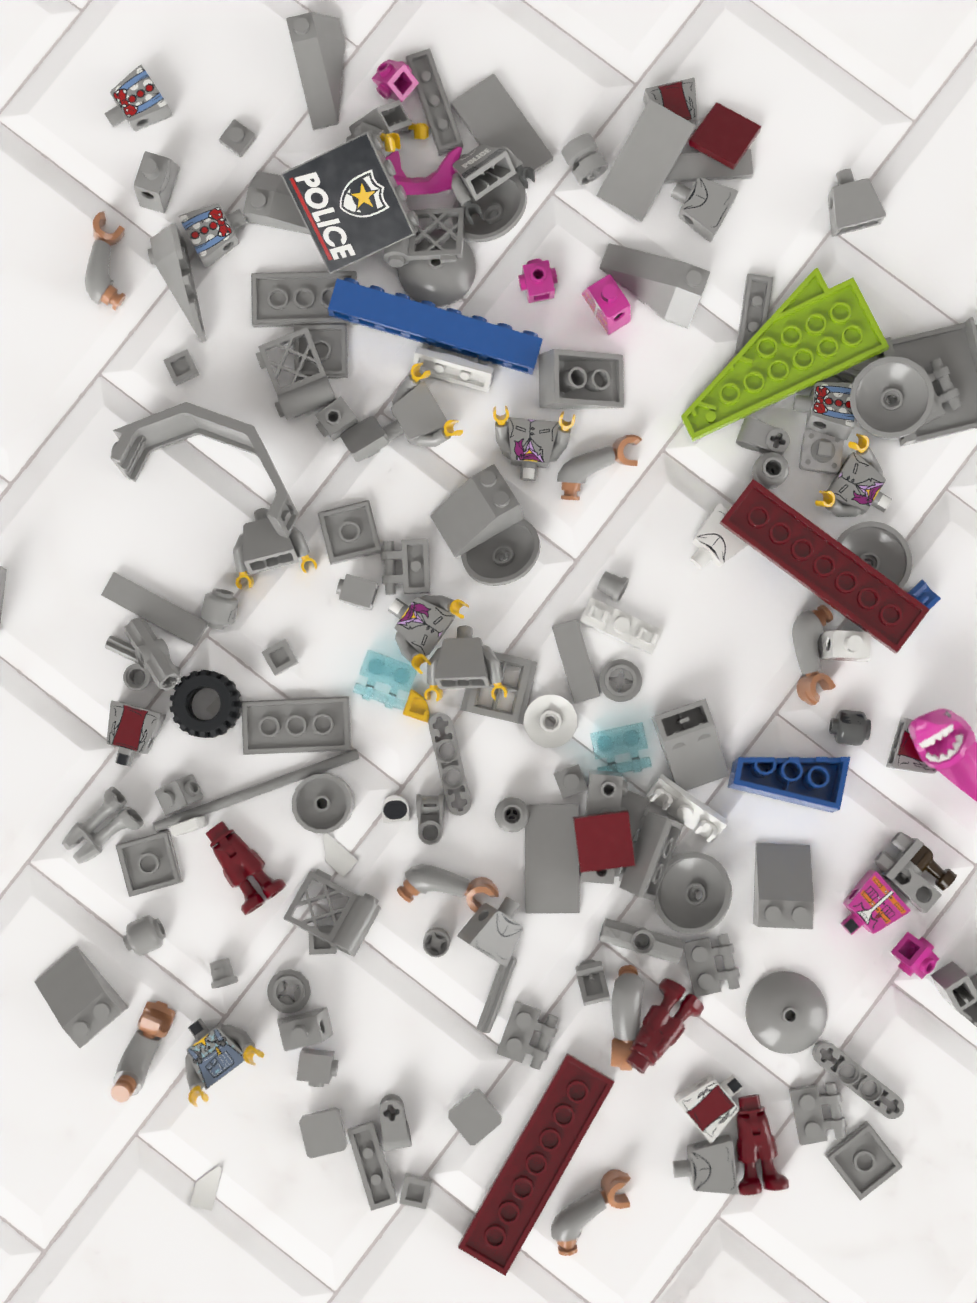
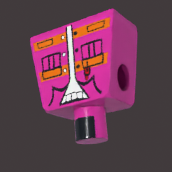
M610 274L582 292L581 295L608 336L631 322L630 303Z
M870 869L844 900L843 904L851 914L840 924L850 935H853L862 926L868 932L875 934L908 914L911 910L879 873Z

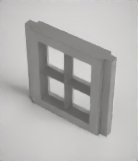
M494 652L501 663L503 678L506 665L521 668L517 687L505 685L508 691L515 692L511 712L496 709L501 688L495 690L496 700L493 699L491 707L477 704L481 688H465L460 710L523 725L537 662Z

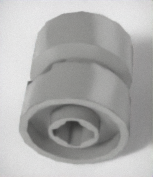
M589 133L574 138L561 150V154L567 164L573 166L572 173L579 185H585L596 180L609 167L602 153L596 152L598 146Z

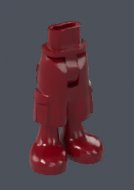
M223 821L205 833L211 841L209 846L213 849L214 855L223 868L224 877L232 888L239 887L244 895L245 901L241 906V911L245 916L266 903L249 881L250 876L254 877L268 900L276 896L287 886L283 879L278 878L274 880L262 870L265 865L262 858L255 850L249 848L243 839L235 833L234 829L229 830Z
M664 978L659 983V990L664 995L660 1005H652L646 1016H644L643 1025L635 1037L633 1045L630 1047L631 1053L626 1059V1062L641 1074H644L649 1066H654L668 1048L677 1042L685 1031L683 1023L690 1016L699 1017L704 1010L702 1002L694 994L688 993L681 1000L680 1007L675 1015L671 1017L669 1012L686 992L684 986L671 979Z
M759 1094L738 1097L740 1109L736 1113L738 1114V1139L736 1147L738 1161L744 1163V1176L738 1185L739 1194L745 1196L762 1193V1184L763 1188L768 1191L788 1189L790 1187L789 1179L785 1175L779 1174L773 1164L772 1159H775L778 1155L774 1135L771 1134L765 1107L761 1106ZM758 1159H760L762 1167V1184L756 1169Z

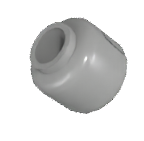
M775 452L764 453L756 460L752 467L753 479L766 489L777 488L789 475L787 460L784 456Z
M214 588L212 592L205 594L201 617L206 622H209L208 627L223 630L224 626L232 625L235 622L238 599L233 596V592Z
M508 797L498 803L494 816L496 823L501 829L513 833L522 830L527 825L530 813L524 801L516 797Z
M147 915L127 924L126 935L123 936V941L128 951L133 950L137 955L142 956L159 949L163 945V939L166 938V932L158 918L154 919L152 916Z

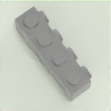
M589 770L586 815L625 810V807H621L622 796H627L628 780H623L622 772ZM620 868L581 872V882L614 885V877L620 876Z

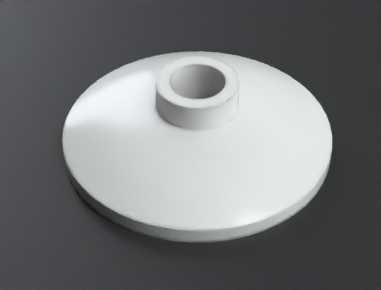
M548 694L536 698L530 703L524 715V728L528 737L535 744L544 748H557L565 745L571 740L577 729L578 719L574 707L568 700L558 695ZM549 716L555 719V725L552 727H548L545 724V719Z

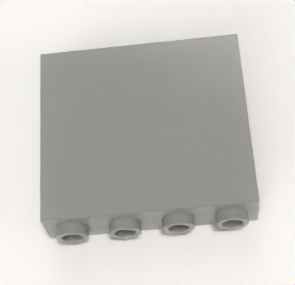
M973 317L964 323L893 340H891V337L885 338L889 348L876 355L877 360L890 356L907 358L920 366H924L929 375L935 372L930 362L941 358L944 367L947 366L951 373L949 377L954 388H958L961 394L959 399L963 405L956 410H952L949 401L942 404L946 414L923 424L913 433L898 438L900 447L977 429V324H975ZM939 380L933 382L932 385L937 396L944 394ZM888 397L889 405L896 404V397Z

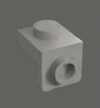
M193 774L177 779L154 792L165 816L203 799L200 786Z
M586 960L575 967L584 1006L610 1000L602 961Z

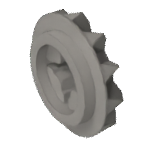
M613 660L605 665L600 673V689L607 698L613 701H629L641 689V672L634 663L628 660ZM621 669H623L624 679L632 681V684H623L620 692H618L617 683L609 680V678L618 677Z
M292 969L276 973L271 978L267 987V996L270 1004L279 1012L287 1014L298 1012L304 1008L311 994L309 980L306 979L302 972ZM284 980L290 987L299 985L293 993L294 1000L289 995L279 997L285 990Z

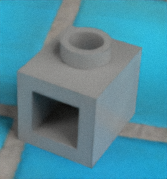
M341 396L315 414L319 421L315 424L324 438L329 435L333 441L339 438L344 431L359 423L357 417Z
M346 574L345 579L339 580L336 594L340 595V602L372 611L379 584L371 580Z
M302 1048L299 1053L296 1080L306 1081L312 1087H324L325 1084H329L332 1076L336 1077L338 1072L339 1060L334 1059L335 1051Z

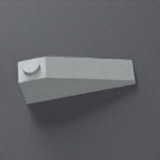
M314 12L287 17L286 21L312 129L317 130L338 125L344 54L346 50L340 18Z
M257 171L248 186L243 210L247 222L310 235L282 176Z
M176 223L171 224L150 238L149 260L151 265H156L200 341L206 342L207 339L186 240Z
M608 243L599 267L605 274H610L620 286L627 288L637 296L640 302L652 308L660 318L686 329H689L710 275V271L683 261Z

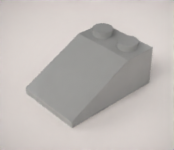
M552 349L538 355L539 408H624L623 355Z
M495 464L470 477L430 515L455 558L525 519L520 503Z
M755 843L753 924L757 927L813 929L814 896L810 845Z
M75 946L34 982L62 1029L79 1049L89 1043L129 1008L78 946Z

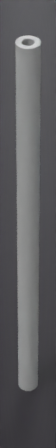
M357 749L161 819L153 822L156 832L163 831L175 824L207 815L303 780L314 774H319L360 759Z

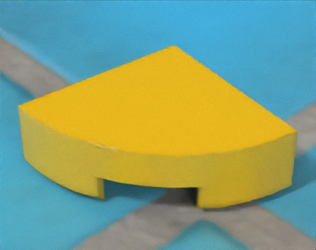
M411 689L403 715L428 723L430 717L428 704L418 692Z

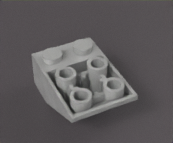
M706 698L651 717L674 783L687 791L729 776L716 726Z

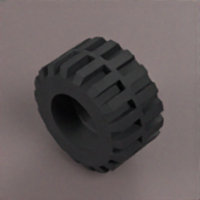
M201 670L190 672L189 676H183L180 684L173 688L175 690L174 695H170L172 706H169L170 712L174 714L172 719L180 725L179 728L194 737L215 738L218 735H224L229 728H233L236 725L234 722L241 715L239 713L241 708L239 697L241 694L236 689V684L229 680L227 676L215 671ZM204 688L215 690L220 697V709L217 715L210 720L197 718L192 709L194 696Z

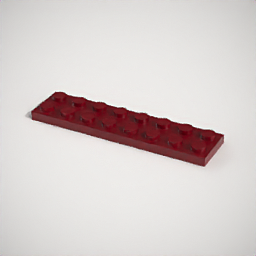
M754 479L720 521L722 526L863 631L869 633L894 654L899 652L930 610Z
M566 1053L458 1243L460 1250L506 1276L614 1085L615 1081L571 1054Z

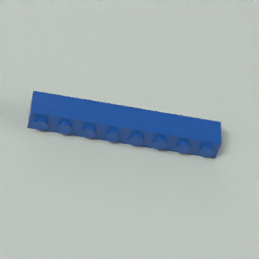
M337 278L328 307L329 316L430 346L440 347L441 349L468 357H476L478 360L485 362L490 361L492 364L532 375L543 340L535 332L524 330L522 333L512 330L513 327L505 323L495 325L488 323L487 319L481 316L473 315L472 318L461 315V311L454 308L440 309L430 301L421 300V302L410 300L411 298L406 294H389L379 286L370 285V287L359 285L358 281L351 278H344V280Z

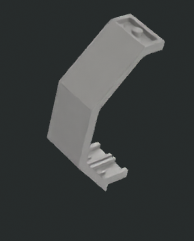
M184 402L113 430L119 440L114 443L110 458L125 478L134 482L137 481L149 455L153 451L193 436H203L259 457L276 490V495L268 510L267 517L278 535L285 538L289 537L299 514L263 441L253 425L189 402Z

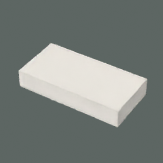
M200 816L175 824L169 828L172 836L176 837L206 827L208 823L205 816Z

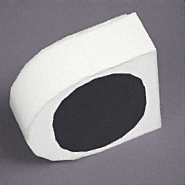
M393 795L384 800L382 804L383 823L410 821L409 805L405 798L400 795Z

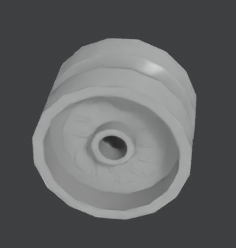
M314 774L303 779L295 788L292 796V812L296 821L305 830L316 834L330 833L343 827L351 818L354 810V795L350 786L341 777L333 774ZM320 798H324L327 801V806L324 809L319 808L321 803L318 800Z

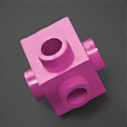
M390 59L381 63L377 68L376 74L371 78L378 86L376 88L377 92L384 99L400 100V102H403L419 84L406 63Z
M532 259L526 262V265H522V274L518 275L521 291L526 290L528 304L553 299L555 296L554 284H558L555 268H550L549 260Z
M909 932L904 935L891 951L893 956L900 962L897 966L910 977L914 973L920 979L931 973L939 960L932 951L935 947L923 937L918 939Z

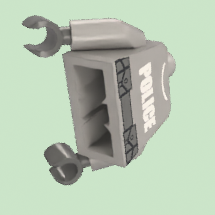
M479 145L468 154L461 155L460 159L453 163L455 173L452 176L451 188L461 206L466 207L465 214L471 225H474L471 218L473 214H479L483 220L480 206L472 203L473 200L477 201L515 175L516 172L519 174V180L525 189H528L526 178L531 179L535 183L533 168L522 167L523 163L507 147Z

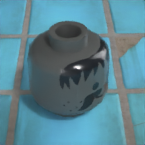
M840 710L836 718H831L829 733L834 734L835 741L838 744L861 746L865 740H869L871 720L867 719L865 713L861 711Z

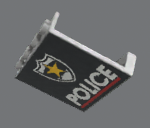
M372 129L281 173L329 274L413 236L419 231L417 228L419 225L418 218L413 210L409 211L405 202L408 200L407 194L402 185H397L394 175H396L395 168L390 159H385L382 153V149H384L382 140L377 133H373Z

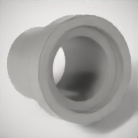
M605 571L597 589L611 596L612 600L618 603L628 586L629 578L625 576L621 578Z
M138 663L131 664L123 673L125 685L135 691L145 689L152 680L147 668L141 669ZM142 670L145 674V680L142 684L137 685L134 682V675L137 671Z
M229 958L209 963L213 980L210 983L212 989L238 982V977L234 976Z

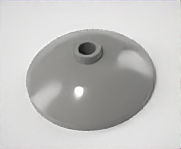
M510 177L477 201H472V203L480 206L483 220L479 214H473L471 218L474 225H471L466 216L464 238L472 242H488L504 236L517 225L527 206L526 190L517 177ZM456 198L453 208L462 207ZM452 217L453 225L458 222V217Z
M436 228L429 236L437 241L446 232L443 229ZM450 238L441 247L445 250L456 249L457 242ZM424 239L417 245L416 251H426L432 244ZM465 240L463 244V258H457V262L440 263L434 266L431 263L432 260H410L408 264L397 268L399 281L404 291L416 302L426 300L436 304V307L448 306L463 298L472 287L476 275L475 257L471 247Z
M896 356L880 358L864 367L855 378L850 393L851 410L859 425L870 434L887 439L904 437L919 429L929 417L934 402L933 385L926 371L914 361ZM890 396L896 397V404L889 405L886 402L887 398Z
M523 519L462 554V563L469 576L481 584L489 586L510 584L524 577L534 567L540 554V539L533 525Z
M867 521L851 526L838 537L837 541L862 560H869L871 566L900 588L905 586L912 570V554L907 541L896 529L881 522Z
M685 852L674 856L670 860L654 901L658 915L667 926L680 933L694 935L713 929L724 919L731 904L732 886L729 875L720 862L707 854ZM701 890L702 897L697 900L696 893Z
M779 971L763 977L754 985L746 1001L745 1017L750 1032L762 1046L776 1053L793 1054L806 1050L820 1038L827 1022V1005L821 990L809 978L792 971ZM788 1011L794 1012V1017L791 1020L785 1018V1014Z

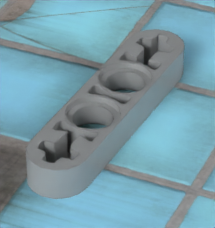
M436 713L429 720V731L447 807L454 815H464L470 810L471 798L453 722L447 714ZM438 717H442L443 721H448V726L444 727L446 735L452 734V739H443L436 743L435 737H441L439 729L433 728V724L437 723ZM444 743H450L455 749L454 755L449 759L442 758L439 754V748ZM451 769L459 771L461 775V780L456 785L448 784L445 779L446 773ZM463 785L465 792L459 791L462 800H467V804L463 806V811H458L457 807H452V802L456 800L455 794L449 795L448 789H457Z
M820 1041L814 1045L812 1050L814 1060L888 1119H896L903 1114L905 1106L903 1100L829 1041ZM830 1047L829 1053L838 1061L833 1064L827 1058L820 1060L822 1058L820 1053L822 1048L828 1050ZM844 1064H852L855 1070L851 1078L847 1079L841 1076L840 1069ZM867 1081H873L876 1085L875 1093L870 1096L864 1095L862 1092V1086ZM881 1095L890 1102L894 1101L896 1106L894 1111L891 1109L887 1110V1106L879 1100Z

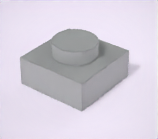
M233 119L219 138V141L223 146L242 158L257 137L254 132L236 119Z
M188 349L163 360L175 386L200 375Z
M286 639L261 652L274 676L299 663Z
M579 764L553 774L563 799L588 790Z
M334 925L318 926V929L329 936ZM308 933L309 955L337 953V948Z
M406 1173L399 1204L426 1210L432 1179Z

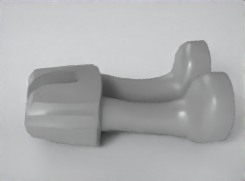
M110 787L105 791L104 802L99 810L83 824L77 822L62 842L63 846L69 851L84 839L87 840V843L73 855L78 864L89 861L102 853V845L116 832L125 828L137 830L144 824L143 819L134 809L125 807L103 829L97 833L94 832L108 816L120 810L127 803L124 795L115 787Z

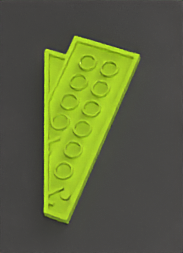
M818 268L814 269L682 414L681 419L692 442L814 385V383L821 382L888 350L889 345L854 277L828 288Z

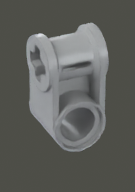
M745 417L735 442L745 449L762 454L775 452L783 455L790 444V437L783 429L766 424L753 417ZM775 438L780 440L778 448L773 447Z
M439 793L438 796L416 794L419 839L428 845L437 844L443 836L444 793ZM429 804L437 805L436 807H424V805ZM428 825H434L438 829V836L432 841L425 839L423 836V830Z
M388 1094L382 1098L379 1109L384 1151L412 1147L403 1100L396 1094ZM388 1105H393V1108L396 1109L395 1114H390V1111L387 1110Z

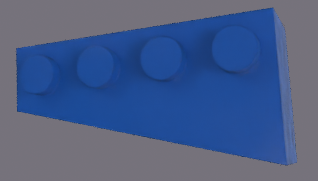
M738 757L732 762L727 787L833 813L841 808L850 757Z

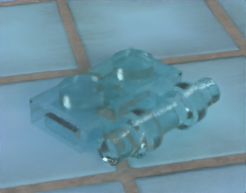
M368 649L359 675L368 678L367 684L365 686L356 682L353 693L361 695L362 699L367 701L372 699L383 703L386 708L393 709L394 707L403 711L407 701L398 698V692L402 690L410 693L417 671L410 664ZM377 681L391 686L389 694L375 689Z
M643 722L589 733L595 760L606 758L607 766L597 767V770L622 773L633 771V773L642 772L644 768L652 767L650 756L639 758L638 750L648 749ZM630 754V761L615 762V755Z

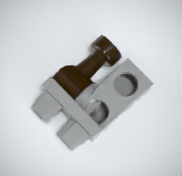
M898 832L890 843L900 852L893 858L883 850L874 859V862L882 870L881 875L899 890L920 912L927 913L942 894L920 875L927 871L936 878L935 885L942 891L946 890L954 882L957 875L949 868L943 870L933 860L932 851L918 838H911L903 832Z

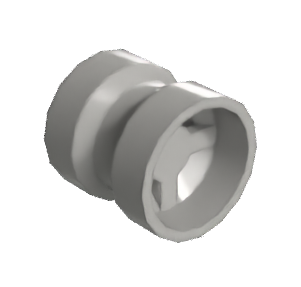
M438 927L430 929L423 939V949L426 954L435 958L445 955L449 950L451 942L448 932Z

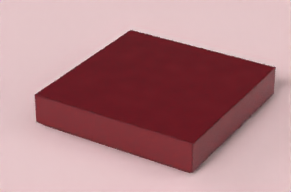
M716 102L689 139L688 145L734 170L761 132L762 126Z
M628 810L573 817L580 873L635 866Z

